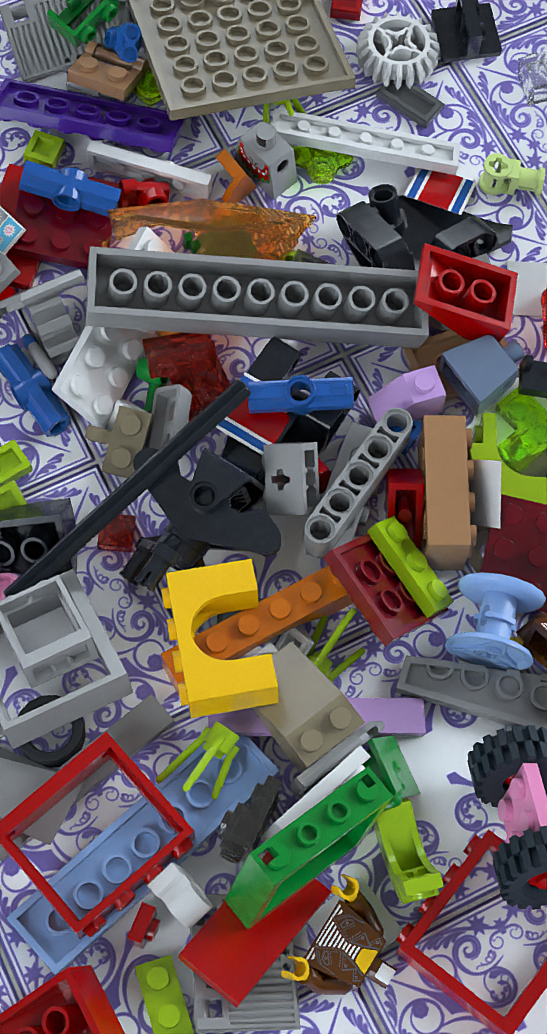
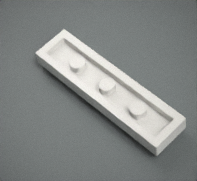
M91 140L87 148L90 169L124 179L135 178L137 182L147 178H153L156 181H167L170 192L209 203L212 195V175L200 169L182 167L172 161L158 160L138 151H127L107 142L100 143Z

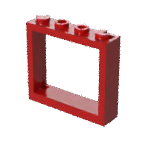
M107 731L0 820V846L79 939L86 934L92 937L98 933L107 923L104 919L114 909L120 912L131 904L136 898L134 892L144 883L149 885L164 870L163 866L171 859L180 860L194 847L192 841L195 839L193 828ZM110 759L177 836L79 920L13 840Z
M488 829L482 838L475 834L467 844L463 852L468 857L459 867L453 863L445 873L442 881L446 886L440 894L426 898L418 909L423 914L419 922L415 926L408 922L396 938V941L401 945L395 954L495 1034H514L547 988V958L503 1017L415 947L486 851L490 850L494 854V851H499L498 846L502 842L506 843Z

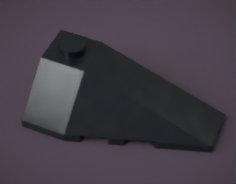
M70 498L39 501L0 510V573L22 575L76 526ZM77 553L50 578L71 569L77 575Z

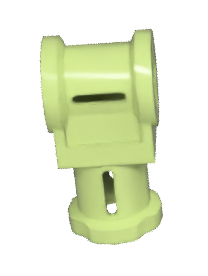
M494 153L485 159L483 165L484 172L480 175L478 181L479 187L484 193L489 195H499L501 193L514 195L515 190L519 189L531 191L535 195L540 196L545 180V168L539 167L536 170L520 167L521 160L509 159L503 154ZM496 162L499 163L497 170L494 169ZM496 179V184L492 187L493 181Z

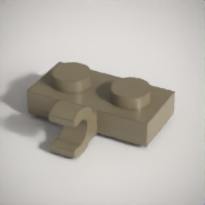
M119 405L112 431L92 425L87 426L84 438L108 445L102 472L123 478H128L135 472L133 460L139 451L145 449L154 418L153 414Z

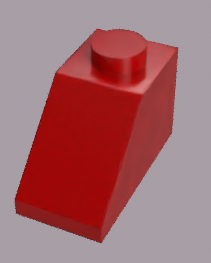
M390 468L386 473L385 519L395 516L398 522L407 530L408 536L416 548H421L424 481L421 469Z

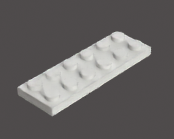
M148 226L138 228L128 249L174 253ZM86 326L57 378L52 391L93 426L106 428L116 401L122 398L136 371L139 358L143 357L156 331Z

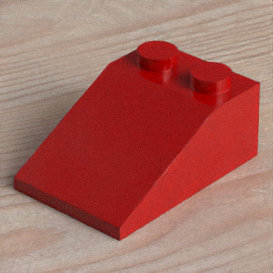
M425 243L422 247L413 304L464 339L473 341L485 335H491L499 343L511 328L518 273Z
M92 965L67 967L0 1014V1034H125Z

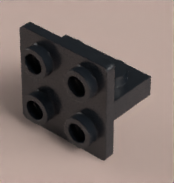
M456 0L455 7L439 8L431 11V19L434 32L437 33V42L439 43V53L442 62L501 55L502 47L490 3L479 4L478 0Z

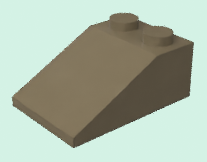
M291 641L272 656L278 683L279 703L253 707L251 709L301 773L361 727L365 721L345 695Z

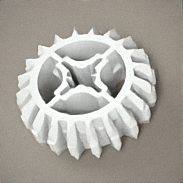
M398 11L395 16H390L385 12L382 19L374 16L373 21L366 23L363 31L358 36L356 54L359 68H363L365 77L372 76L374 84L382 81L384 86L387 87L391 79L394 80L393 84H395L397 90L401 87L402 80H406V85L409 89L414 82L421 85L424 78H430L438 63L440 47L437 42V33L432 32L431 24L423 25L422 17L414 20L410 13L406 17L400 16Z

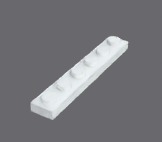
M274 108L272 125L275 127L276 133L287 143L456 175L459 164L460 143L294 112L293 116H289L287 110Z

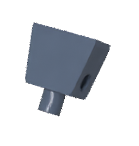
M485 335L442 353L439 371L477 417L513 386L519 371L515 363L524 358L525 353L522 346L516 340L501 347L493 336Z

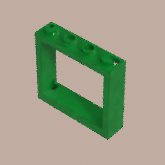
M369 766L249 853L224 900L249 930L358 847L393 798V795ZM266 850L274 858L267 866L259 857Z

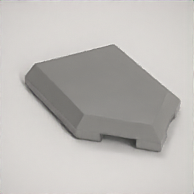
M76 269L0 301V316L84 282L85 278L80 269Z
M369 721L297 776L289 786L296 797H300L355 749L360 745L361 747L364 746L368 740L384 729V722Z

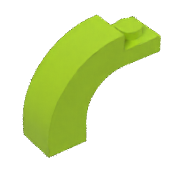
M483 413L479 425H474L473 443L472 448L468 449V460L501 461V494L547 505V477L525 476L510 469L501 459L497 448L496 413Z
M408 798L402 799V803L398 807L382 812L374 824V829L394 890L401 903L407 904L439 895L438 888L444 886L440 871L430 863L423 848L411 800Z

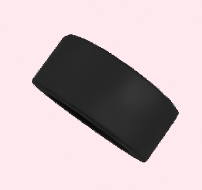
M43 695L37 697L23 707L18 717L61 696ZM83 717L70 722L72 725V735L69 742L63 748L54 752H45L39 750L29 741L20 746L23 755L27 759L47 768L62 766L83 748L86 739Z

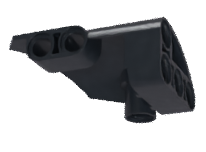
M380 184L373 187L368 194V204L365 201H360L336 214L338 227L361 267L418 271L422 247L425 243L474 258L485 253L489 254L512 241L513 225L492 222L465 211L459 215L404 195L398 196L397 189L390 184Z

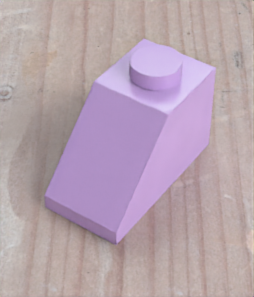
M435 365L400 375L367 398V403L375 424L391 408L405 409L410 413L412 420L423 418L424 415L441 413L446 392Z

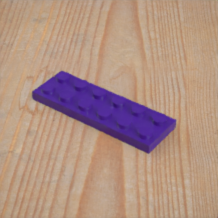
M5 78L0 85V120L5 122L18 121L27 123L30 127L53 128L63 134L77 133L87 135L93 140L106 139L116 141L127 147L141 146L150 148L151 151L156 153H172L186 127L187 118L170 121L166 110Z

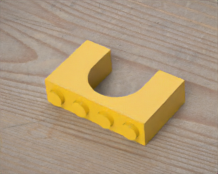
M252 559L166 573L168 587L161 588L164 609H172L173 618L166 619L170 641L177 640L179 650L172 651L175 673L183 672L184 683L178 684L181 706L189 705L190 717L196 718L279 703L278 683L272 654L236 660H219L206 655L194 642L197 630L209 618L222 613L259 607L258 587Z

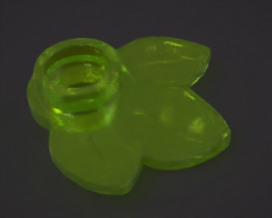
M304 146L292 147L295 165L306 169L311 181L316 184L330 183L333 181L338 170L349 167L353 162V155Z

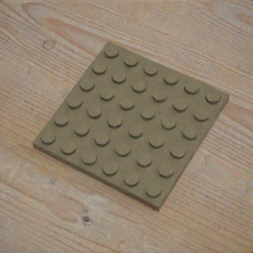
M126 0L134 24L138 25L141 30V43L170 121L355 88L356 77L320 0Z

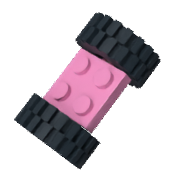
M520 725L512 726L511 731L505 732L504 728L496 730L497 735L493 737L490 734L482 737L484 743L476 742L472 746L473 751L468 752L467 763L476 797L478 799L481 798L482 803L487 805L491 802L492 807L498 808L499 820L504 823L506 830V843L502 842L498 846L499 851H494L492 860L503 901L507 900V904L512 907L517 904L519 909H526L528 906H532V910L541 909L542 905H547V729L541 727L536 731L535 725H527L525 729H521Z

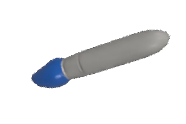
M25 334L22 338L25 349L30 352L43 374L50 379H55L57 377V370L54 364L39 345L37 339L33 335Z

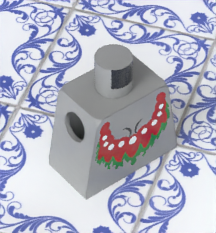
M261 121L238 139L234 160L271 198L275 200L297 182L294 150L290 144L276 133L273 125Z

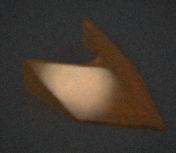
M194 199L107 210L116 241L136 234L139 227L148 226L152 228L163 226L194 231L201 245L196 253L199 255L280 261L287 259V255L299 243L298 239L316 220V215L210 199ZM156 331L159 342L184 333Z

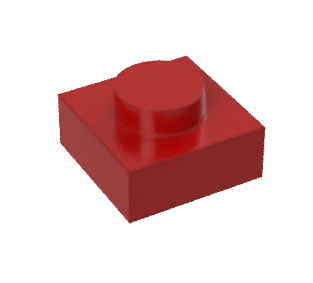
M144 902L141 903L127 936L129 944L143 949L147 940L153 942L161 920L156 919L158 914L156 907Z

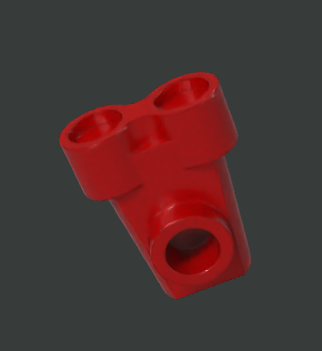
M135 178L120 180L119 189H121L118 200L120 214L135 213L138 209H144L148 215L158 216L168 209L170 188L167 181H156L153 178H147L140 182H137Z

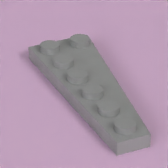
M405 656L395 690L396 693L413 698H423L424 701L511 727L520 725L521 729H525L527 725H535L536 731L541 727L547 729L546 673L536 675L521 673V670L515 669L498 670L486 668L485 665L459 664L454 661Z

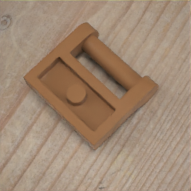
M90 40L85 48V52L67 70V81L124 101L146 75L149 62L141 57H137L132 63L122 61L118 58L116 52L102 48L100 43Z

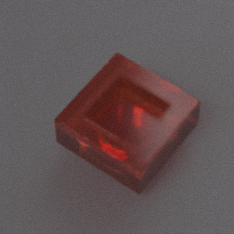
M119 514L98 533V550L132 553L136 516Z

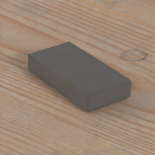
M390 79V84L387 87L383 84L376 93L377 98L425 129L441 113L445 106V103L414 83L409 89L406 85V80H402L401 87L397 90L395 84H393L394 80Z

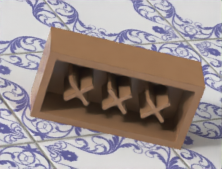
M424 415L417 443L418 468L421 469L424 481L420 550L426 557L428 565L432 570L463 571L466 559H471L472 546H476V525H470L471 513L475 511V493L469 492V481H473L474 476L473 460H468V449L472 448V429L466 428V416Z

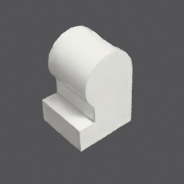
M172 862L147 885L157 897L162 899L170 912L189 929L213 907L204 891L190 873Z

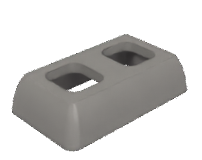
M175 384L159 387L155 390L151 413L154 415L146 448L160 449L188 424L192 395L184 386Z

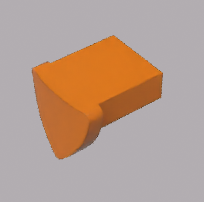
M225 149L215 157L233 178L222 197L227 206L241 201L257 188L250 177Z

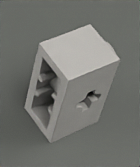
M317 442L263 445L262 468L265 471L263 500L268 515L312 514L320 503Z

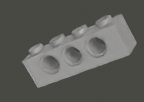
M351 421L324 496L373 428ZM378 451L369 453L376 459L385 457V455ZM359 477L350 480L355 485L366 484V481ZM381 482L376 487L371 496L377 497V494L381 486ZM369 499L334 548L359 538L356 536L359 526L366 527L372 507L367 506ZM334 504L331 506V508L336 512H344L347 510V508L342 504ZM315 531L311 534L318 540L328 537L323 531ZM306 550V554L324 560V558H323L324 556H315V555L310 554V553Z

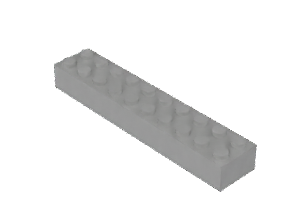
M91 246L89 251L85 326L272 338L275 336L279 339L420 348L429 336V314L413 304L418 271Z

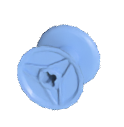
M482 572L467 574L461 577L458 583L459 590L467 599L480 605L479 614L475 613L473 617V622L476 625L475 632H460L449 636L445 643L447 651L462 661L470 664L485 665L486 668L507 670L508 668L524 670L531 667L533 657L529 650L519 643L510 640L511 633L515 632L517 628L515 626L516 620L514 619L515 613H529L540 609L546 600L543 592L528 582L502 574Z

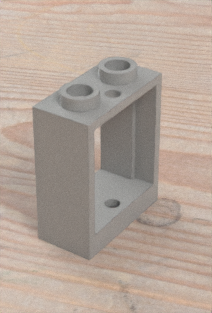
M59 575L40 581L35 586L15 595H10L0 601V626L31 689L99 658L92 636ZM62 606L75 632L25 654L13 627Z

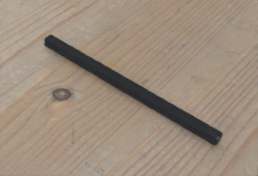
M235 380L9 585L3 592L5 597L15 595L35 586L40 581L48 580L245 401L251 394L249 388L241 380Z

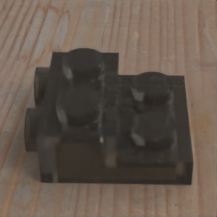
M268 775L264 785L257 783L249 799L250 807L238 802L234 812L227 810L218 829L221 831L219 839L222 840L219 845L221 849L220 857L228 862L239 865L240 861L245 862L249 853L258 847L281 799V780Z

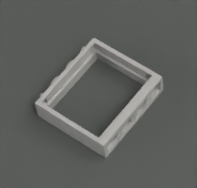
M73 569L59 576L92 636L98 656L108 676L11 720L0 696V739L6 736L12 749L134 693L128 674ZM0 626V634H2L4 632Z

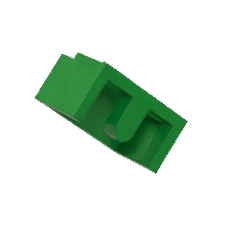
M65 0L67 7L59 15L50 9L47 12L50 27L58 31L72 45L78 48L82 43L88 44L90 40L92 41L97 34L96 28L103 21L109 23L115 18L119 10V1L101 0L102 3L74 31L70 26L95 0Z

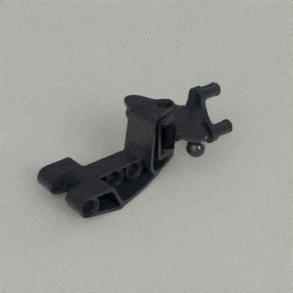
M274 336L262 349L247 373L260 381L289 380L301 355L304 354ZM329 371L324 378H339L341 376L333 371ZM353 384L355 403L361 389ZM298 390L292 398L296 401H303L309 396ZM351 409L312 411L307 415L286 412L290 421L275 444L317 442L318 455H320L327 449ZM228 435L221 457L206 447L203 449L192 481L181 476L179 461H177L148 488L150 494L169 519L168 524L164 528V533L159 536L146 538L141 536L134 546L136 551L123 570L119 572V575L135 586L140 584L143 587L146 586L149 591L154 592L169 567L176 571L206 566L203 558L209 550L247 551L264 557H271L279 552L282 536L265 509L248 511L263 500L265 471L262 468V455ZM145 448L139 451L133 460L134 470L136 471L159 449Z

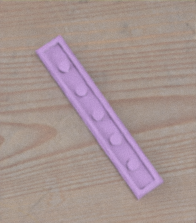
M347 698L365 721L362 726L369 721L384 722V729L376 736H424L426 733L423 698ZM251 708L208 715V727L210 729L217 721L238 736H272Z

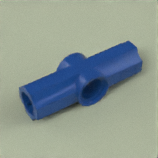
M26 161L19 183L20 190L52 199L54 205L60 209L77 211L82 208L114 218L121 189L89 180L88 176L79 169L65 167L60 171L31 161Z
M17 343L1 347L0 373L9 383L10 390L19 406L24 411H29L46 437H56L64 432L67 426L71 424V418L54 396L52 386L40 369L36 370Z
M297 375L289 380L248 382V388L251 393L248 397L250 414L293 412L297 415H307L312 411L354 409L353 377L310 379L304 375ZM298 390L310 392L309 397L303 401H296L292 398Z

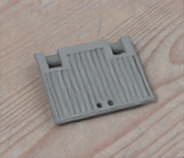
M23 0L24 5L10 9L9 4L0 7V15L23 82H31L66 71L85 52L87 44L82 43L76 48L58 31L50 27L47 12L52 9L59 15L67 7L65 0ZM95 0L74 21L70 28L74 31L102 1ZM118 15L109 23L103 21L96 28L97 34L92 41L100 43L102 48L113 51L105 47L104 37L108 28L121 26ZM25 17H29V19H27V20H24V21H21V22H18V23H15V22H14V21H16V20H19V19H22V18H25Z
M205 894L213 906L211 909L216 910L222 905L227 894ZM204 916L190 929L191 939L205 924ZM294 940L285 949L287 952L284 951L238 1008L233 1006L193 972V1003L196 1033L300 1030L297 981L285 979L281 975L282 970L291 973L295 971V963L287 958L290 955L295 956ZM210 1000H221L222 1017L210 1018Z

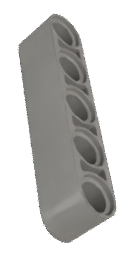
M391 408L383 414L307 519L304 527L303 544L310 554L324 556L335 547L408 444L413 420L410 413L405 409ZM398 426L403 431L393 432L388 427ZM378 451L385 455V457L376 459L369 453ZM359 477L364 479L366 484L355 485L350 480ZM334 504H342L347 508V510L344 512H336L331 508V506ZM315 531H323L328 537L318 540L311 534Z

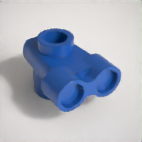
M126 22L121 26L108 28L104 37L105 47L115 51L118 58L122 61L132 63L137 59L142 41L139 26Z

